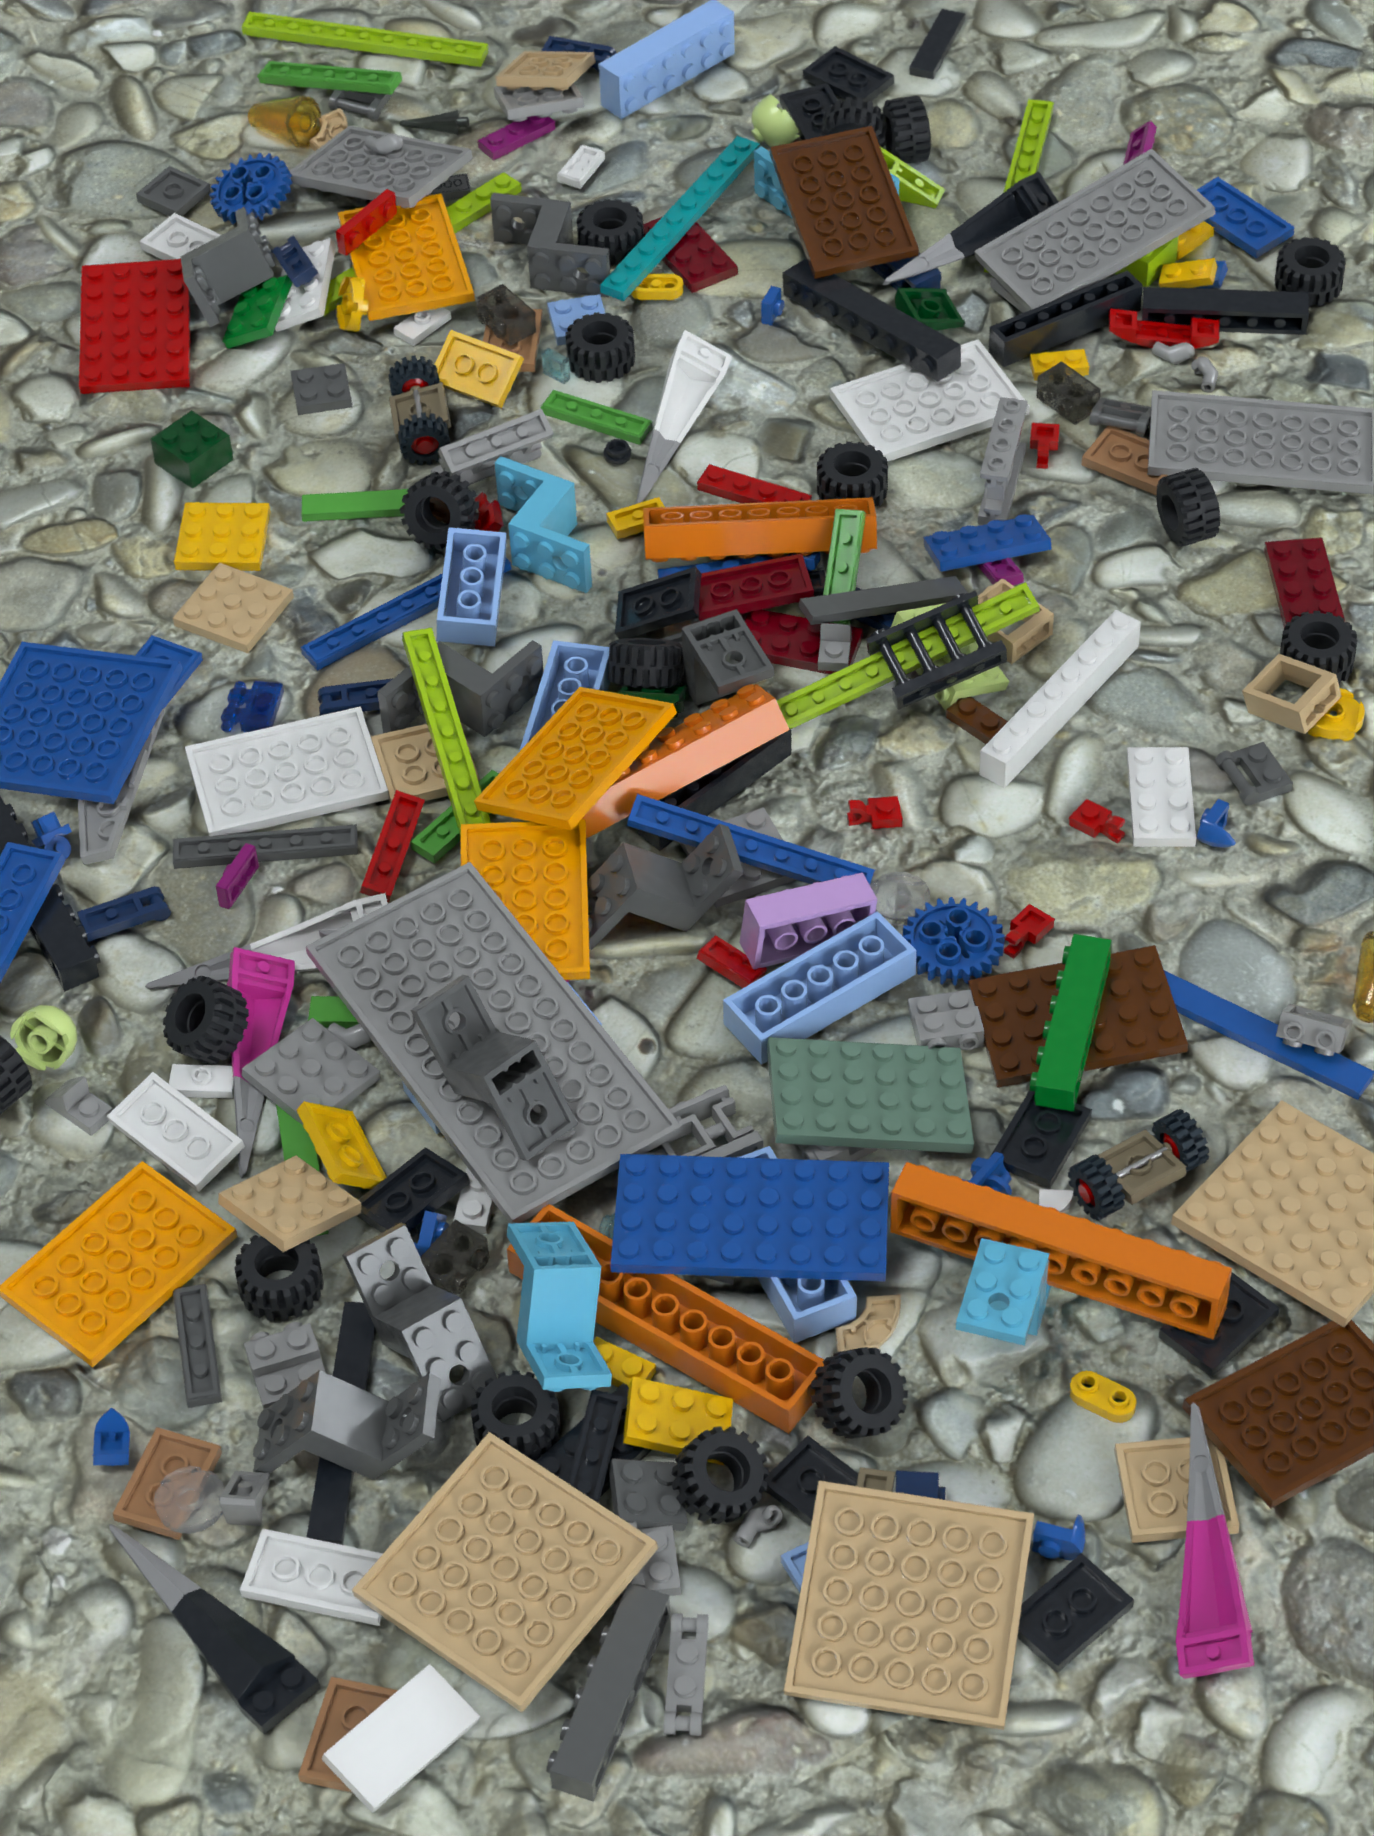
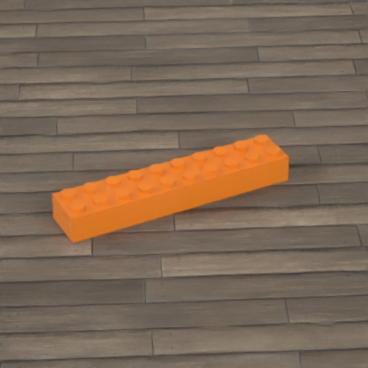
M909 1162L905 1163L891 1192V1233L972 1260L976 1258L981 1238L1049 1253L1047 1285L1210 1339H1214L1227 1308L1232 1268L1224 1266L1220 1262L1209 1261L1191 1255L1184 1250H1175L1157 1244L1150 1239L1135 1237L1119 1229L1093 1223L1086 1218H1077L1059 1212L1055 1208L1037 1205L1026 1201L1024 1198L1013 1197L995 1191L988 1186H979L964 1181L957 1176H949L933 1171L926 1166L915 1165Z
M550 1204L543 1207L530 1223L574 1221L601 1265L596 1323L722 1396L732 1398L736 1404L790 1434L813 1405L811 1395H815V1389L811 1388L812 1380L818 1379L815 1372L818 1367L824 1366L822 1362L824 1359L674 1274L611 1272L613 1240ZM510 1244L507 1248L509 1272L523 1280L524 1265L512 1244Z

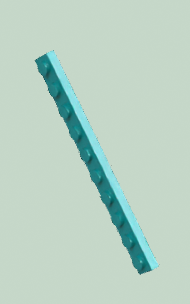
M737 136L600 284L601 293L625 301L754 159V151L760 148V143Z

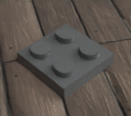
M168 166L137 192L136 196L137 202L163 214L171 216L173 213L183 216L207 196L211 189L210 183Z
M345 363L290 371L298 415L352 408Z
M612 1459L608 1467L614 1514L628 1523L636 1522L637 1529L672 1525L673 1531H684L688 1524L685 1502L681 1504L678 1502L676 1497L680 1495L679 1490H673L672 1482L677 1479V1477L671 1475L672 1468L677 1463Z

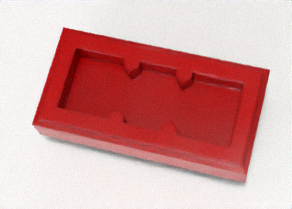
M716 935L698 951L696 959L741 988L764 977L767 971L766 967L753 969L746 954Z

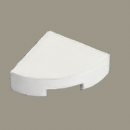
M1039 1189V1205L1055 1208L1062 1213L1070 1208L1073 1190Z

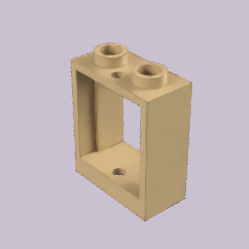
M1002 578L994 585L988 586L983 593L978 595V604L1002 594L1015 586ZM1039 604L1040 611L1022 619L1025 623L1009 635L999 630L988 635L987 638L989 642L993 643L1002 639L1007 649V661L1013 664L1053 635L1054 613Z
M1278 654L1242 691L1248 713L1306 734L1342 697L1336 674ZM1285 680L1309 688L1295 704L1271 696V694Z

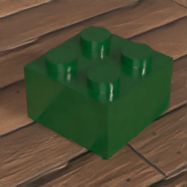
M192 410L150 439L155 464L192 489L234 460L230 435Z

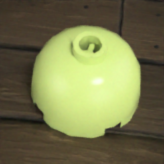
M771 94L767 95L755 106L751 118L754 129L751 130V133L758 143L764 141L770 147L792 143L800 137L798 135L799 130L786 109L777 108L776 105L780 102Z
M39 1005L25 1011L12 1024L10 1032L11 1040L15 1038L18 1046L16 1051L24 1062L37 1070L43 1071L46 1070V1066L54 1068L53 1070L58 1069L72 1055L77 1043L76 1026L71 1017L63 1010L50 1005Z

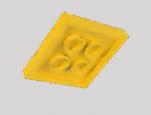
M185 502L174 559L175 570L213 571L219 563L241 571H261L271 512L270 504Z

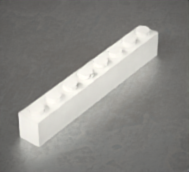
M1115 610L980 750L979 775L1005 788L1139 647L1141 622Z

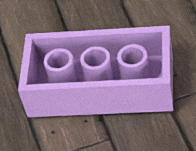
M863 873L746 899L739 943L753 969L788 962L875 913L878 899Z

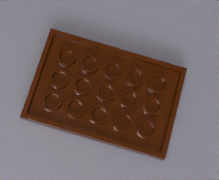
M872 126L770 147L772 163L814 278L918 256V245Z
M1156 945L1111 953V963L1084 1071L1188 1052V1042ZM1062 963L968 980L969 990H971L975 1006H978L982 1020L984 1044L997 1088L1030 1082L1032 1072H1038L1039 1065H1036L1039 1046L1045 1047L1046 1040H1043L1044 1025L1046 1020H1052L1053 1015L1049 1014L1052 995L1058 996L1059 990L1056 989V979L1058 971H1064L1065 965Z
M1352 1320L1345 1327L1331 1321L1185 1398L1182 1408L1191 1417L1192 1403L1194 1402L1199 1407L1207 1437L1271 1509L1374 1452V1343Z

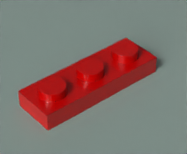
M386 189L335 231L339 253L345 256L350 254L397 214L395 192Z

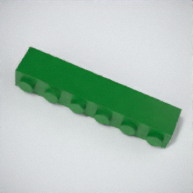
M1073 934L1071 945H1065L1062 964L1065 965L1064 971H1058L1056 979V989L1059 990L1058 996L1052 995L1049 1014L1053 1015L1052 1020L1045 1021L1043 1040H1046L1045 1047L1039 1046L1036 1065H1039L1038 1072H1032L1030 1080V1091L1035 1092V1105L1068 1111H1074L1111 963V939Z

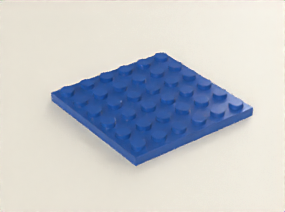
M21 642L0 681V789L114 804L183 670L180 661Z

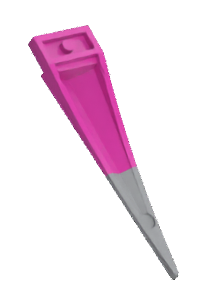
M234 947L230 954L227 986L242 993V997L247 1002L245 1008L249 1009V1016L246 1018L248 1022L247 1029H244L243 1032L244 1037L242 1041L238 1042L234 1053L231 1052L236 1133L245 1145L238 1153L239 1175L242 1179L247 1172L265 1096L242 1077V1068L279 1041L294 986L295 961Z
M1194 1402L1191 1405L1185 1554L1176 1632L1179 1675L1184 1679L1254 1666L1251 1641L1252 1627L1200 1409Z

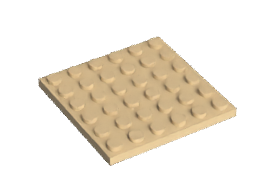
M1281 1100L1173 1214L1171 1224L1345 1327L1374 1294V1153Z
M489 1432L356 1584L352 1592L358 1600L514 1708L523 1712L658 1549L657 1541Z
M819 1481L784 1695L1004 1730L1034 1513Z

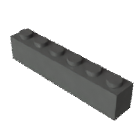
M629 1583L624 1595H619L615 1600L612 1610L614 1618L611 1626L605 1625L600 1637L599 1645L601 1650L598 1657L592 1656L586 1673L588 1681L585 1688L579 1687L573 1703L575 1712L572 1719L567 1718L562 1726L560 1733L562 1743L559 1750H553L549 1757L546 1771L550 1773L552 1789L594 1802L671 1614L669 1595Z

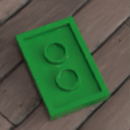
M288 275L278 278L272 277L241 293L222 340L228 349L273 335L293 283Z

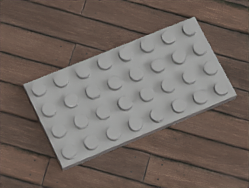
M1150 149L975 250V259L1029 311L1104 280L1215 215V206L1153 149Z
M1153 390L1147 475L1160 476L1164 474L1168 476L1188 469L1198 468L1212 481L1374 494V409Z

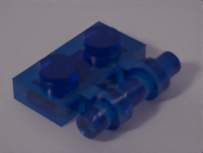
M237 681L234 688L229 691L227 697L229 703L223 709L221 715V729L224 732H231L233 726L237 723H240L241 732H251L273 727L284 694L283 683L254 681L252 688L246 689L244 682ZM244 703H247L245 708H240Z

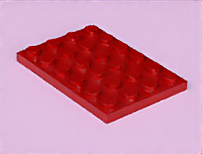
M181 259L83 265L81 271L80 394L190 387V291L184 282Z

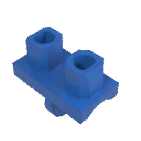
M51 812L31 822L38 837L31 840L36 848L44 845L45 850L60 852L66 860L71 854V845L68 839L63 836L72 832L69 824L61 827L55 812Z
M994 1152L989 1159L977 1157L971 1164L972 1179L970 1181L962 1179L979 1186H988L995 1191L1010 1196L1012 1195V1189L1009 1185L1012 1178L1004 1167V1155L999 1152Z

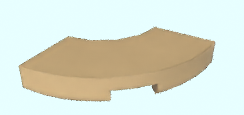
M340 108L318 117L321 130L318 135L310 140V147L314 151L318 150L348 127L347 118Z
M901 1294L867 1296L865 1309L859 1318L850 1324L836 1327L837 1352L868 1347V1349L880 1348L890 1338L898 1324L901 1310Z

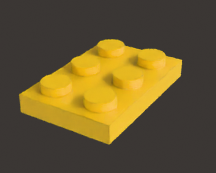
M450 330L434 365L437 367L440 383L442 382L443 387L502 409L524 358L519 354Z
M303 1101L296 1111L332 1182L372 1190L387 1178L353 1111Z
M632 1377L628 1390L623 1443L678 1455L686 1445L708 1429L710 1431L714 1427L722 1426L724 1431L726 1428L731 1427L733 1399ZM707 1460V1462L724 1465L722 1462L717 1460Z

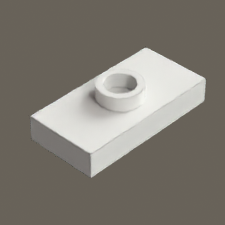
M581 145L557 174V182L581 189L605 160V152Z
M443 307L415 312L394 327V335L414 347L451 320V312Z
M172 1064L169 1084L185 1097L233 1099L232 1066Z

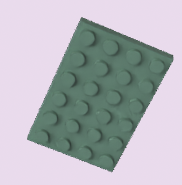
M768 1037L767 1056L775 1143L972 1153L974 1140L961 1048L934 1046L932 1049H928V1046Z

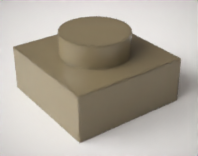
M859 1467L856 1486L893 1492L895 1472Z

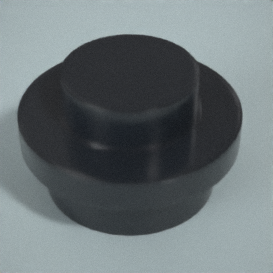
M622 439L609 441L603 451L604 459L615 465L626 463L632 456L631 448Z

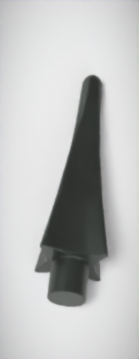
M458 110L429 117L402 120L399 124L403 127L431 129L458 135L459 127H469V117H459Z

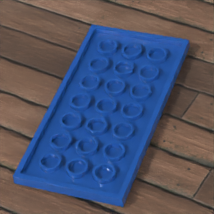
M620 1154L610 1264L611 1272L886 1282L889 1162Z

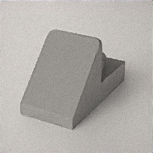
M821 623L818 670L839 671L848 667L852 625Z
M84 1076L67 1080L45 1099L46 1105L90 1136L109 1121L107 1115L113 1111L111 1106L89 1091L87 1079Z
M234 1471L220 1496V1506L228 1524L261 1526L262 1499L269 1488L270 1473Z

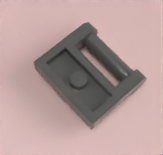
M335 90L329 98L328 107L331 110L340 108L367 115L372 120H378L382 108L392 95ZM344 98H347V99H350V100L359 101V102H363V103H367V104H370V106H369V105H365V104H361V103H357V102H353V101H349V100H345Z
M1101 397L1092 409L1089 424L1093 426L1102 424L1136 431V434L1145 436L1150 425L1151 407Z
M1264 742L1234 752L1223 751L1215 758V763L1219 769L1225 770L1239 790L1240 799L1245 805H1252L1292 791L1293 782ZM1240 765L1254 786L1249 785L1237 766Z

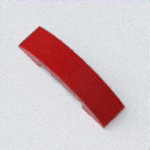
M1110 309L1109 331L1126 341L1141 346L1153 348L1154 344L1159 341L1171 347L1186 342L1196 349L1219 342V320L1192 317L1191 324L1188 326L1137 320V311Z

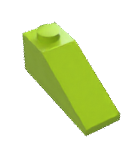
M880 147L890 173L899 178L900 200L936 208L945 189Z

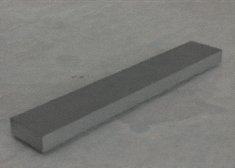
M952 576L800 599L799 608L809 623L815 625L950 602L958 594H968V592L957 577Z
M357 824L227 834L211 837L173 839L174 869L228 865L233 862L245 843L255 846L258 862L358 854Z

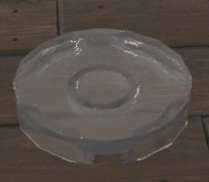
M907 872L884 874L871 885V889L878 899L875 912L878 911L892 926H906L908 916L915 917L916 908L925 912V903L928 902L930 904V890L926 882L918 876Z
M195 1466L179 1468L166 1475L160 1482L161 1486L158 1488V1491L155 1492L154 1502L157 1516L164 1526L174 1532L191 1534L204 1531L214 1525L223 1514L220 1506V1496L224 1491V1486L218 1476L210 1470L207 1472Z

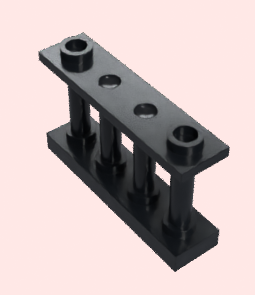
M976 591L968 594H958L946 604L887 630H877L866 639L869 655L871 656L880 651L897 683L892 688V696L898 710L1007 662V649L1002 639L994 643L989 642L972 610V607L978 605V594ZM961 613L979 647L976 651L967 655L962 654L945 620ZM932 626L935 627L951 658L949 663L940 667L934 665L918 635L919 632ZM905 639L909 641L924 670L922 675L913 679L907 678L891 647Z

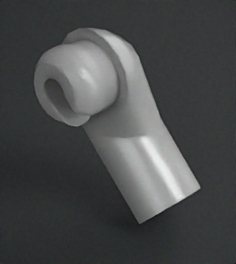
M393 133L380 138L369 135L365 139V146L380 154H388L393 150L401 149L403 139Z
M1158 341L1153 346L1152 354L1172 364H1178L1191 359L1195 354V348L1186 342L1169 347Z
M1200 356L1198 359L1193 360L1191 368L1192 370L1196 369L1195 374L1202 373L1204 376L1201 384L1202 391L1211 393L1215 389L1218 371L1209 358Z
M332 1023L327 1029L352 1049L371 1041L360 1024L346 1029L336 1023Z
M771 1505L749 1510L734 1536V1541L742 1547H749L757 1532L772 1529L781 1522L783 1517L781 1509Z

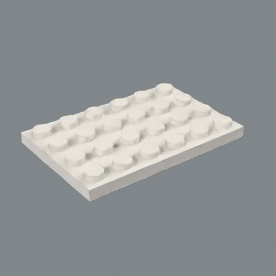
M979 339L961 345V367L938 382L907 364H901L830 388L831 399L864 445H872L875 447V450H880L883 453V457H886L887 462L992 427L1001 397L1025 400ZM1029 404L1027 407L1026 415L1029 414Z
M361 706L185 746L209 837L246 833L389 799L388 789Z

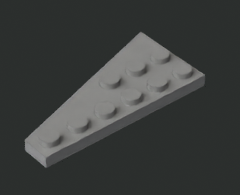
M162 709L115 803L109 804L78 799L80 858L84 865L114 858L160 727L164 709Z

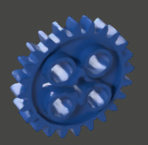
M259 153L256 158H253L250 154L246 161L239 158V164L230 163L231 169L229 171L222 170L224 176L215 178L218 184L211 185L213 192L209 196L212 199L210 203L218 217H222L224 222L229 220L232 225L237 222L235 211L242 207L246 208L248 214L253 212L255 217L262 221L264 218L263 214L272 215L271 209H280L279 201L287 200L285 194L291 192L289 186L293 184L291 180L292 175L285 162L280 161L278 156L273 158L269 153L263 157L262 153Z
M953 897L949 898L948 904H944L938 898L935 907L926 902L925 912L916 908L915 917L908 916L907 925L903 926V937L916 949L917 974L920 975L927 971L929 981L938 976L942 985L946 979H951L953 985L956 986L958 979L962 978L968 984L970 976H974L976 979L982 978V971L991 974L992 965L998 966L999 958L1004 953L1005 934H1002V924H997V916H989V908L987 907L979 911L978 902L967 906L966 898H963L959 904H955Z

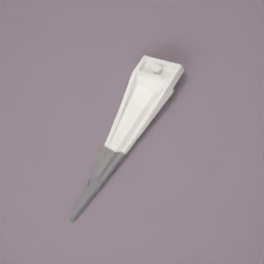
M686 330L680 336L674 353L670 358L635 504L643 502L725 376L733 357Z
M383 893L353 900L298 925L241 947V949L294 960V973L318 970L307 955L306 946L321 939L319 930H338L388 904L386 895ZM231 952L149 982L145 988L157 989L181 986L183 983L187 984L188 979L193 977L197 979L198 976L209 977L216 981H227L229 979Z

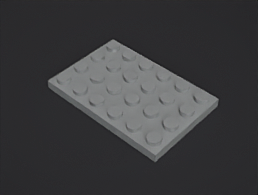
M348 126L291 169L290 173L293 184L300 187H310L323 192L339 193L342 196H353L362 200H374L383 191L389 189L395 192L397 206L412 208L422 198L432 193L441 183L446 182L455 172L461 170L473 157L471 149L400 136L403 139L401 149L393 150L388 154H380L365 146V139L369 135L380 138L389 133Z

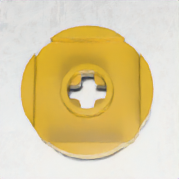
M344 277L340 284L338 296H343L342 305H337V322L340 329L352 332H359L361 317L362 315L366 316L368 312V300L364 299L363 293L365 289L364 278Z
M1340 688L1342 697L1308 731V734L1327 739L1352 740L1355 733L1363 725L1365 714L1363 703L1360 700L1359 704L1354 699L1353 693ZM1331 711H1336L1337 716L1330 715Z

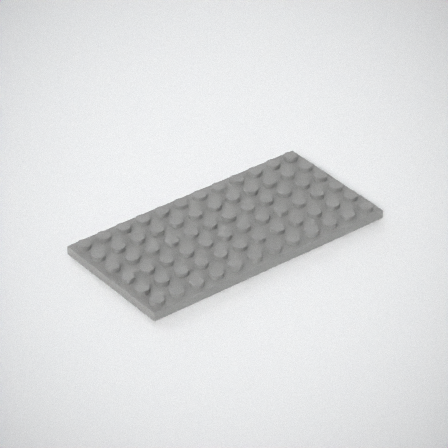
M471 862L306 946L309 958L509 1223H521L539 1213L546 1205H554L619 1168L620 1154H645L682 1133L680 1123ZM461 975L469 976L498 1032L536 1041L578 1122V1125L528 1161L520 1159L492 1103L458 1095L453 1092L411 1012V1009ZM457 1012L452 1013L449 1017L448 1024L451 1030L457 1028L460 1023V1017ZM535 1105L530 1111V1120L533 1123L540 1118L541 1109L538 1105Z

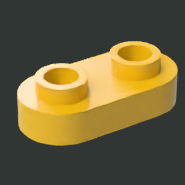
M648 274L631 293V296L642 301L674 300L683 294V280L676 274Z
M1092 1371L1079 1372L1071 1379L1070 1397L1078 1406L1115 1423L1127 1422L1134 1416L1136 1397L1130 1389ZM1084 1384H1089V1385H1092V1387H1089V1388H1088V1387H1085V1386H1083V1385H1084ZM1119 1398L1124 1402L1118 1403L1115 1402L1114 1399Z

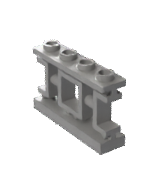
M1001 397L999 400L980 471V477L986 479L985 491L978 514V524L980 525L988 524V522L993 520L1005 521L1009 518L1026 451V443L1020 442L1021 430L1028 407V401L1004 397Z
M540 409L439 448L440 466L432 468L430 473L438 472L440 474L443 471L450 472V477L457 474L461 476L459 481L464 482L466 480L471 485L496 475L494 463L500 456L521 464L540 458L542 455L540 450L542 448L541 442L552 438L554 433L543 410Z
M723 1085L716 1089H709L702 1095L688 1101L679 1102L674 1107L668 1109L682 1126V1133L658 1146L657 1150L644 1155L677 1156L669 1143L693 1133L701 1147L681 1156L740 1157L762 1149L763 1138L757 1130L754 1131L751 1125L738 1131L734 1129L727 1117L736 1114L735 1101L729 1097V1090L726 1085ZM712 1116L716 1124L704 1129L700 1121ZM724 1135L729 1143L716 1148L712 1140Z

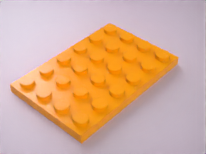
M441 193L425 196L412 208L397 206V214L349 254L355 277L365 279L363 293L364 299L368 300L367 317L369 321L475 301L474 290ZM363 208L338 212L340 227Z
M579 687L474 800L477 810L572 830L676 715L677 712L674 704Z
M585 819L580 820L572 830L535 822L461 824V866L468 862L472 863L564 980L590 979Z
M141 1161L0 1285V1297L93 1368L173 1296L174 1289L183 1287L238 1237L237 1231L232 1225L148 1164Z

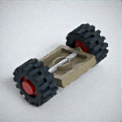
M412 355L411 360H407V357L402 358V363L399 361L394 363L395 368L391 367L389 370L390 374H388L392 397H389L394 433L405 460L409 458V462L412 464L417 460V464L423 466V461H427V465H431L433 459L439 462L441 458L438 453L439 448L450 444L448 428L451 427L445 389L442 382L440 383L437 367L433 365L430 359L426 361L425 357L420 356L419 360H417L416 355Z
M1177 1109L1153 1123L1152 1132L1155 1135L1152 1136L1145 1129L1101 1154L1092 1155L1071 1166L1068 1169L1070 1171L1068 1172V1177L1071 1179L1069 1180V1185L1074 1188L1073 1195L1078 1197V1204L1084 1206V1212L1087 1215L1090 1213L1092 1219L1099 1221L1123 1208L1122 1206L1125 1205L1123 1199H1126L1133 1205L1183 1178L1187 1172L1204 1164L1209 1159V1148L1205 1146L1207 1140L1201 1135L1203 1133L1201 1127L1197 1128L1196 1120L1194 1118L1190 1119L1188 1112L1184 1113L1182 1109Z

